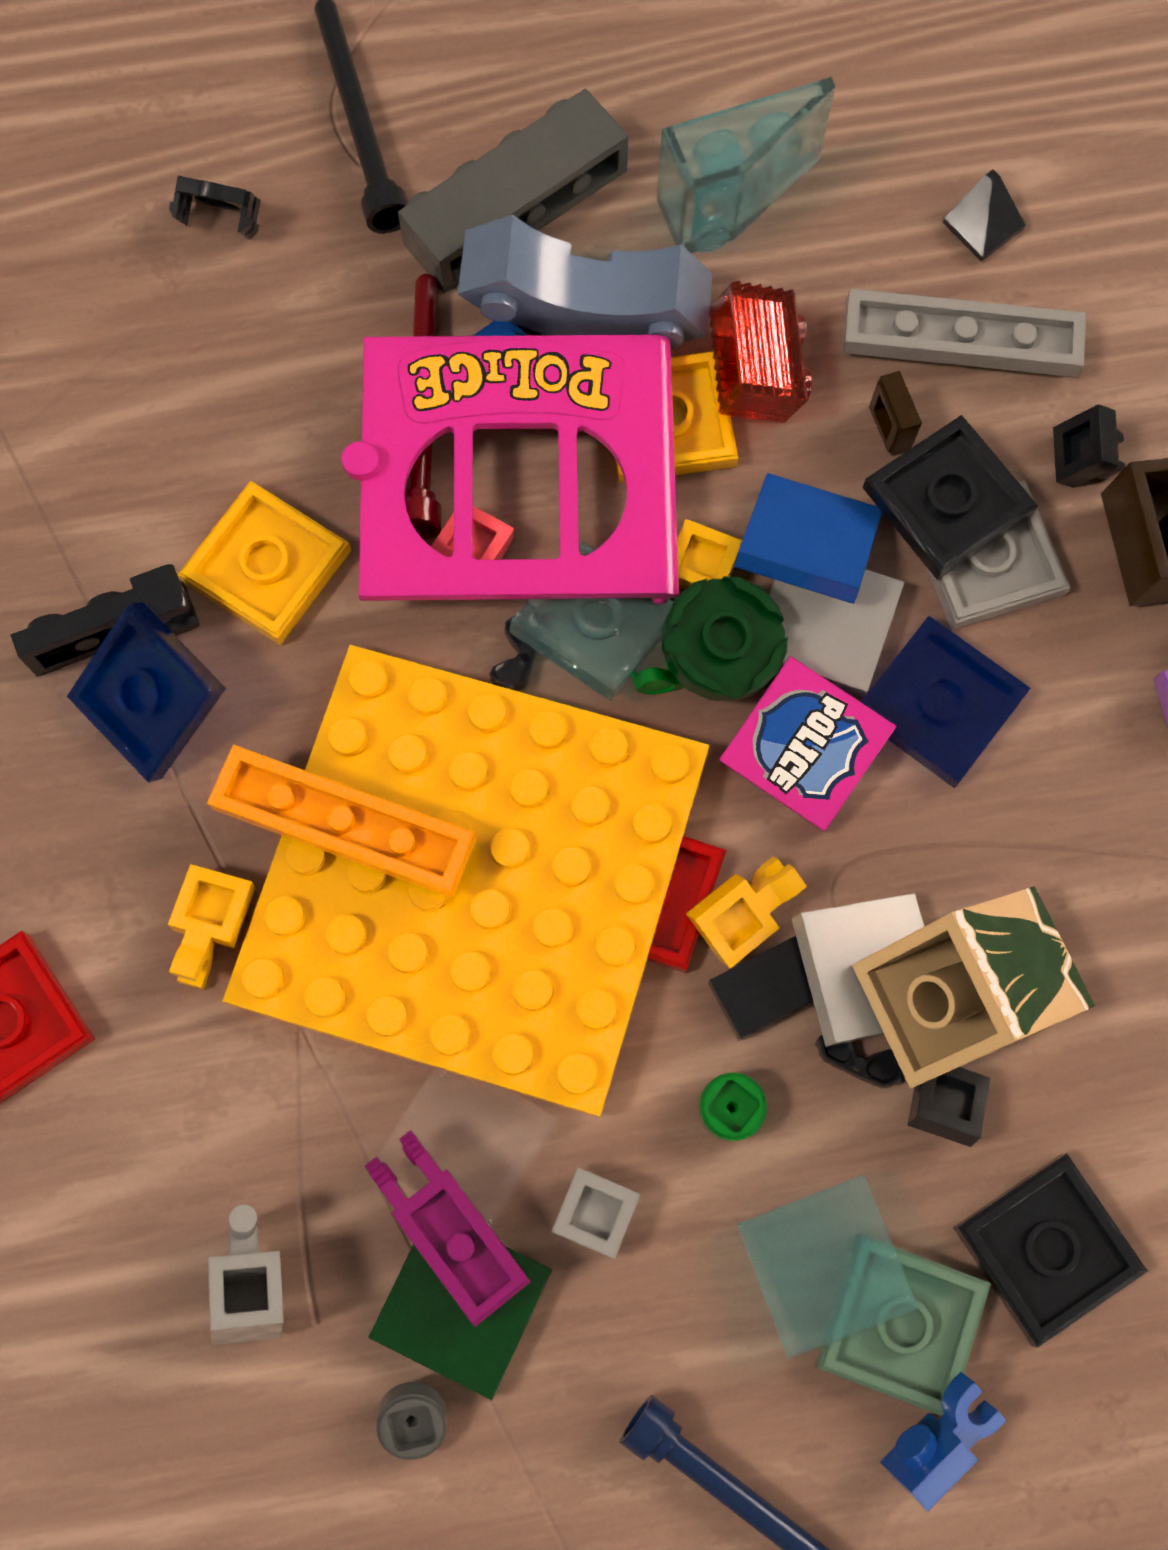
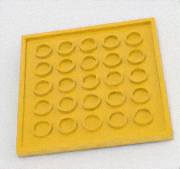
M349 645L305 771L473 831L477 837L455 894L453 898L281 835L222 1001L239 1009L601 1119L650 947L654 939L668 886L705 766L709 745Z

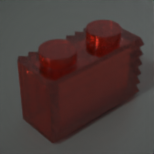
M740 280L732 282L713 303L709 311V317H711L709 326L712 328L710 337L713 338L712 348L714 349L713 359L716 360L714 370L717 371L715 380L718 382L716 391L719 393L717 402L720 403L718 412L721 415L785 423L808 401L812 390V374L808 368H804L802 355L806 322L802 315H798L795 292L793 289L784 291L783 287L774 289L772 286L763 288L762 284L753 286L751 282L742 284Z

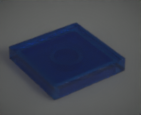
M143 602L128 603L67 697L149 783L161 780L224 693L226 687Z
M928 616L861 703L897 726L888 739L890 742L955 788L1031 688L934 618Z

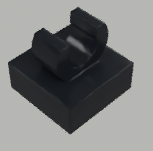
M1097 404L1053 427L1057 483L1074 488L1095 477L1101 480L1107 479L1120 473L1126 467L1124 462L1119 461L1118 444L1124 441V435L1117 430L1116 410Z

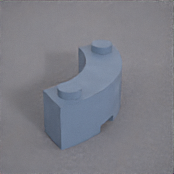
M512 214L465 230L457 294L480 308L482 315L490 320L507 321L546 335H662L670 339L671 349L680 347L685 341L707 337L713 273L682 244L646 251H611L608 255V261L572 255L571 243L548 236L522 222Z

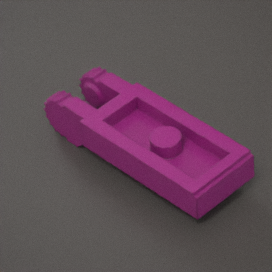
M410 1130L399 1138V1141L403 1145V1152L414 1166H418L428 1179L429 1183L408 1198L399 1185L397 1176L386 1162H382L376 1156L365 1165V1168L395 1209L391 1212L393 1217L472 1325L476 1327L528 1285L531 1280L449 1170L445 1169L442 1171L419 1138Z

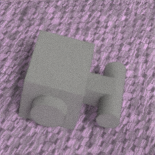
M238 1205L229 1214V1255L208 1257L211 1345L282 1338L284 1321L280 1251L258 1253L257 1214L251 1206Z

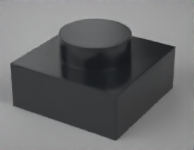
M958 1067L914 1087L907 1125L969 1147L973 1146L981 1139L990 1077Z

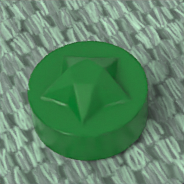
M725 1073L715 1077L704 1088L699 1099L698 1110L703 1126L711 1135L722 1141L738 1142L749 1138L760 1129L766 1117L767 1102L763 1090L752 1078L740 1073Z

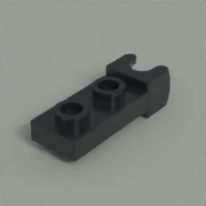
M166 564L131 577L130 583L133 589L122 593L112 591L93 597L87 603V606L64 615L48 614L31 621L26 629L10 634L19 659L39 677L152 633L160 642L197 628L200 622L185 583L179 581L174 565Z

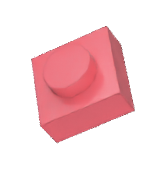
M473 506V557L477 560H501L515 539L514 528ZM454 512L431 546L446 557H450L454 553Z

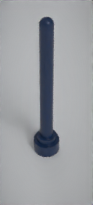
M650 1395L637 1410L623 1432L619 1443L642 1461L648 1456L657 1463L665 1459L782 1550H830L681 1436L682 1426L673 1420L675 1412L656 1397Z

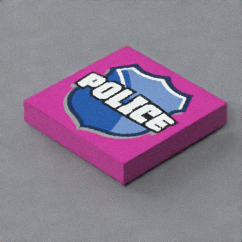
M790 656L729 744L719 762L822 832H825L897 726Z

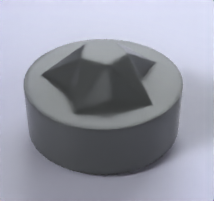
M407 1382L393 1387L384 1395L378 1406L376 1425L377 1436L383 1448L397 1458L415 1460L430 1455L441 1445L447 1431V1412L443 1398L434 1388L424 1383Z

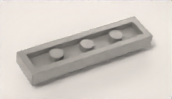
M849 289L845 309L842 353L1078 377L1084 367L1086 312Z

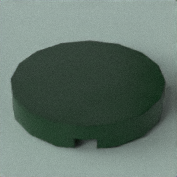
M723 576L722 579H711L706 581L708 579L706 578L692 583L676 597L662 625V652L670 672L687 690L708 700L734 702L755 695L779 672L787 653V637L785 638V629L782 624L784 618L777 603L761 587L740 577Z

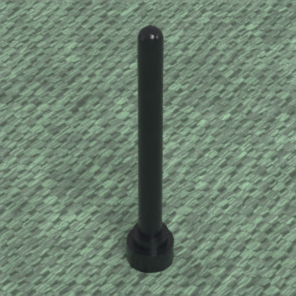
M318 0L315 4V14L367 183L361 200L366 224L375 233L386 234L401 229L398 211L403 209L408 203L406 193L403 188L397 186L396 182L388 177L336 4L333 0Z

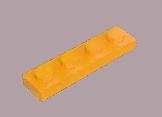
M234 744L207 801V804L214 811L453 898L477 839L473 831Z

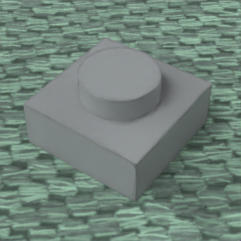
M578 1167L552 1232L615 1259L640 1193Z

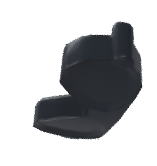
M530 610L526 612V615H516L505 622V636L518 655L515 658L493 666L490 672V679L493 685L518 692L526 687L541 638L540 625L535 618L534 611Z
M821 1035L815 1042L819 1055L824 1062L873 1086L888 1088L892 1085H899L905 1079L892 1049L875 1053L865 1059L856 1055L853 1041L825 1047L823 1035Z

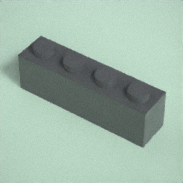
M585 88L572 98L560 100L553 104L543 117L523 130H515L506 135L497 147L476 161L470 160L463 163L450 178L429 192L423 191L413 196L406 206L398 211L403 244L423 269L437 279L439 288L443 293H446L459 284L465 230L512 214L532 228L540 230L627 171L629 136Z

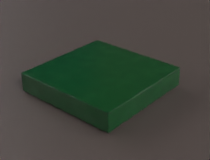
M413 1244L368 1338L493 1400L553 1269L505 1246L531 1282L474 1327Z

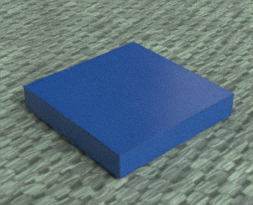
M767 473L739 548L734 567L854 604L882 512L877 506Z

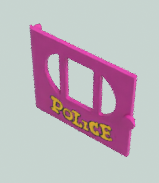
M662 335L364 337L362 441L349 444L343 450L341 456L343 468L348 476L354 480L361 481L360 601L652 598L653 603L662 605L668 602V598L679 596L671 344L668 337ZM556 429L558 431L560 556L558 558L477 560L473 557V433L475 430ZM580 431H584L596 438L611 452L623 473L627 493L625 510L617 528L605 543L586 556L579 553L577 434ZM448 432L454 434V553L450 557L440 554L420 537L410 521L405 501L408 477L416 460L432 442Z

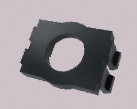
M178 176L173 202L170 201L169 210L175 219L186 226L188 225L192 202L239 211L241 216L238 232L241 235L244 234V237L250 239L258 232L257 218L261 200L246 189Z

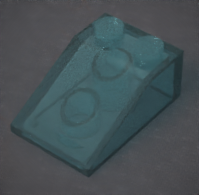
M832 77L662 129L657 202L675 245L682 244L690 253L697 251L707 253L721 248L727 242L738 237L820 160L836 87Z

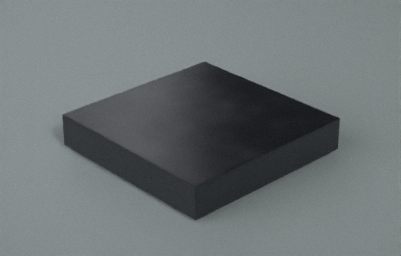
M962 415L867 477L862 487L937 580L1027 520L1038 508L1035 501Z
M1067 1153L1059 1155L953 1227L1032 1347H1040L1148 1272Z

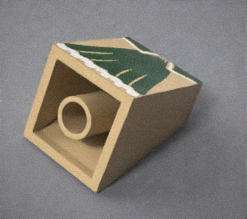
M1035 886L951 912L852 965L910 1089L1095 1007Z

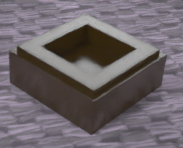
M896 371L880 376L869 409L887 452L894 456L912 448L922 422L901 372Z

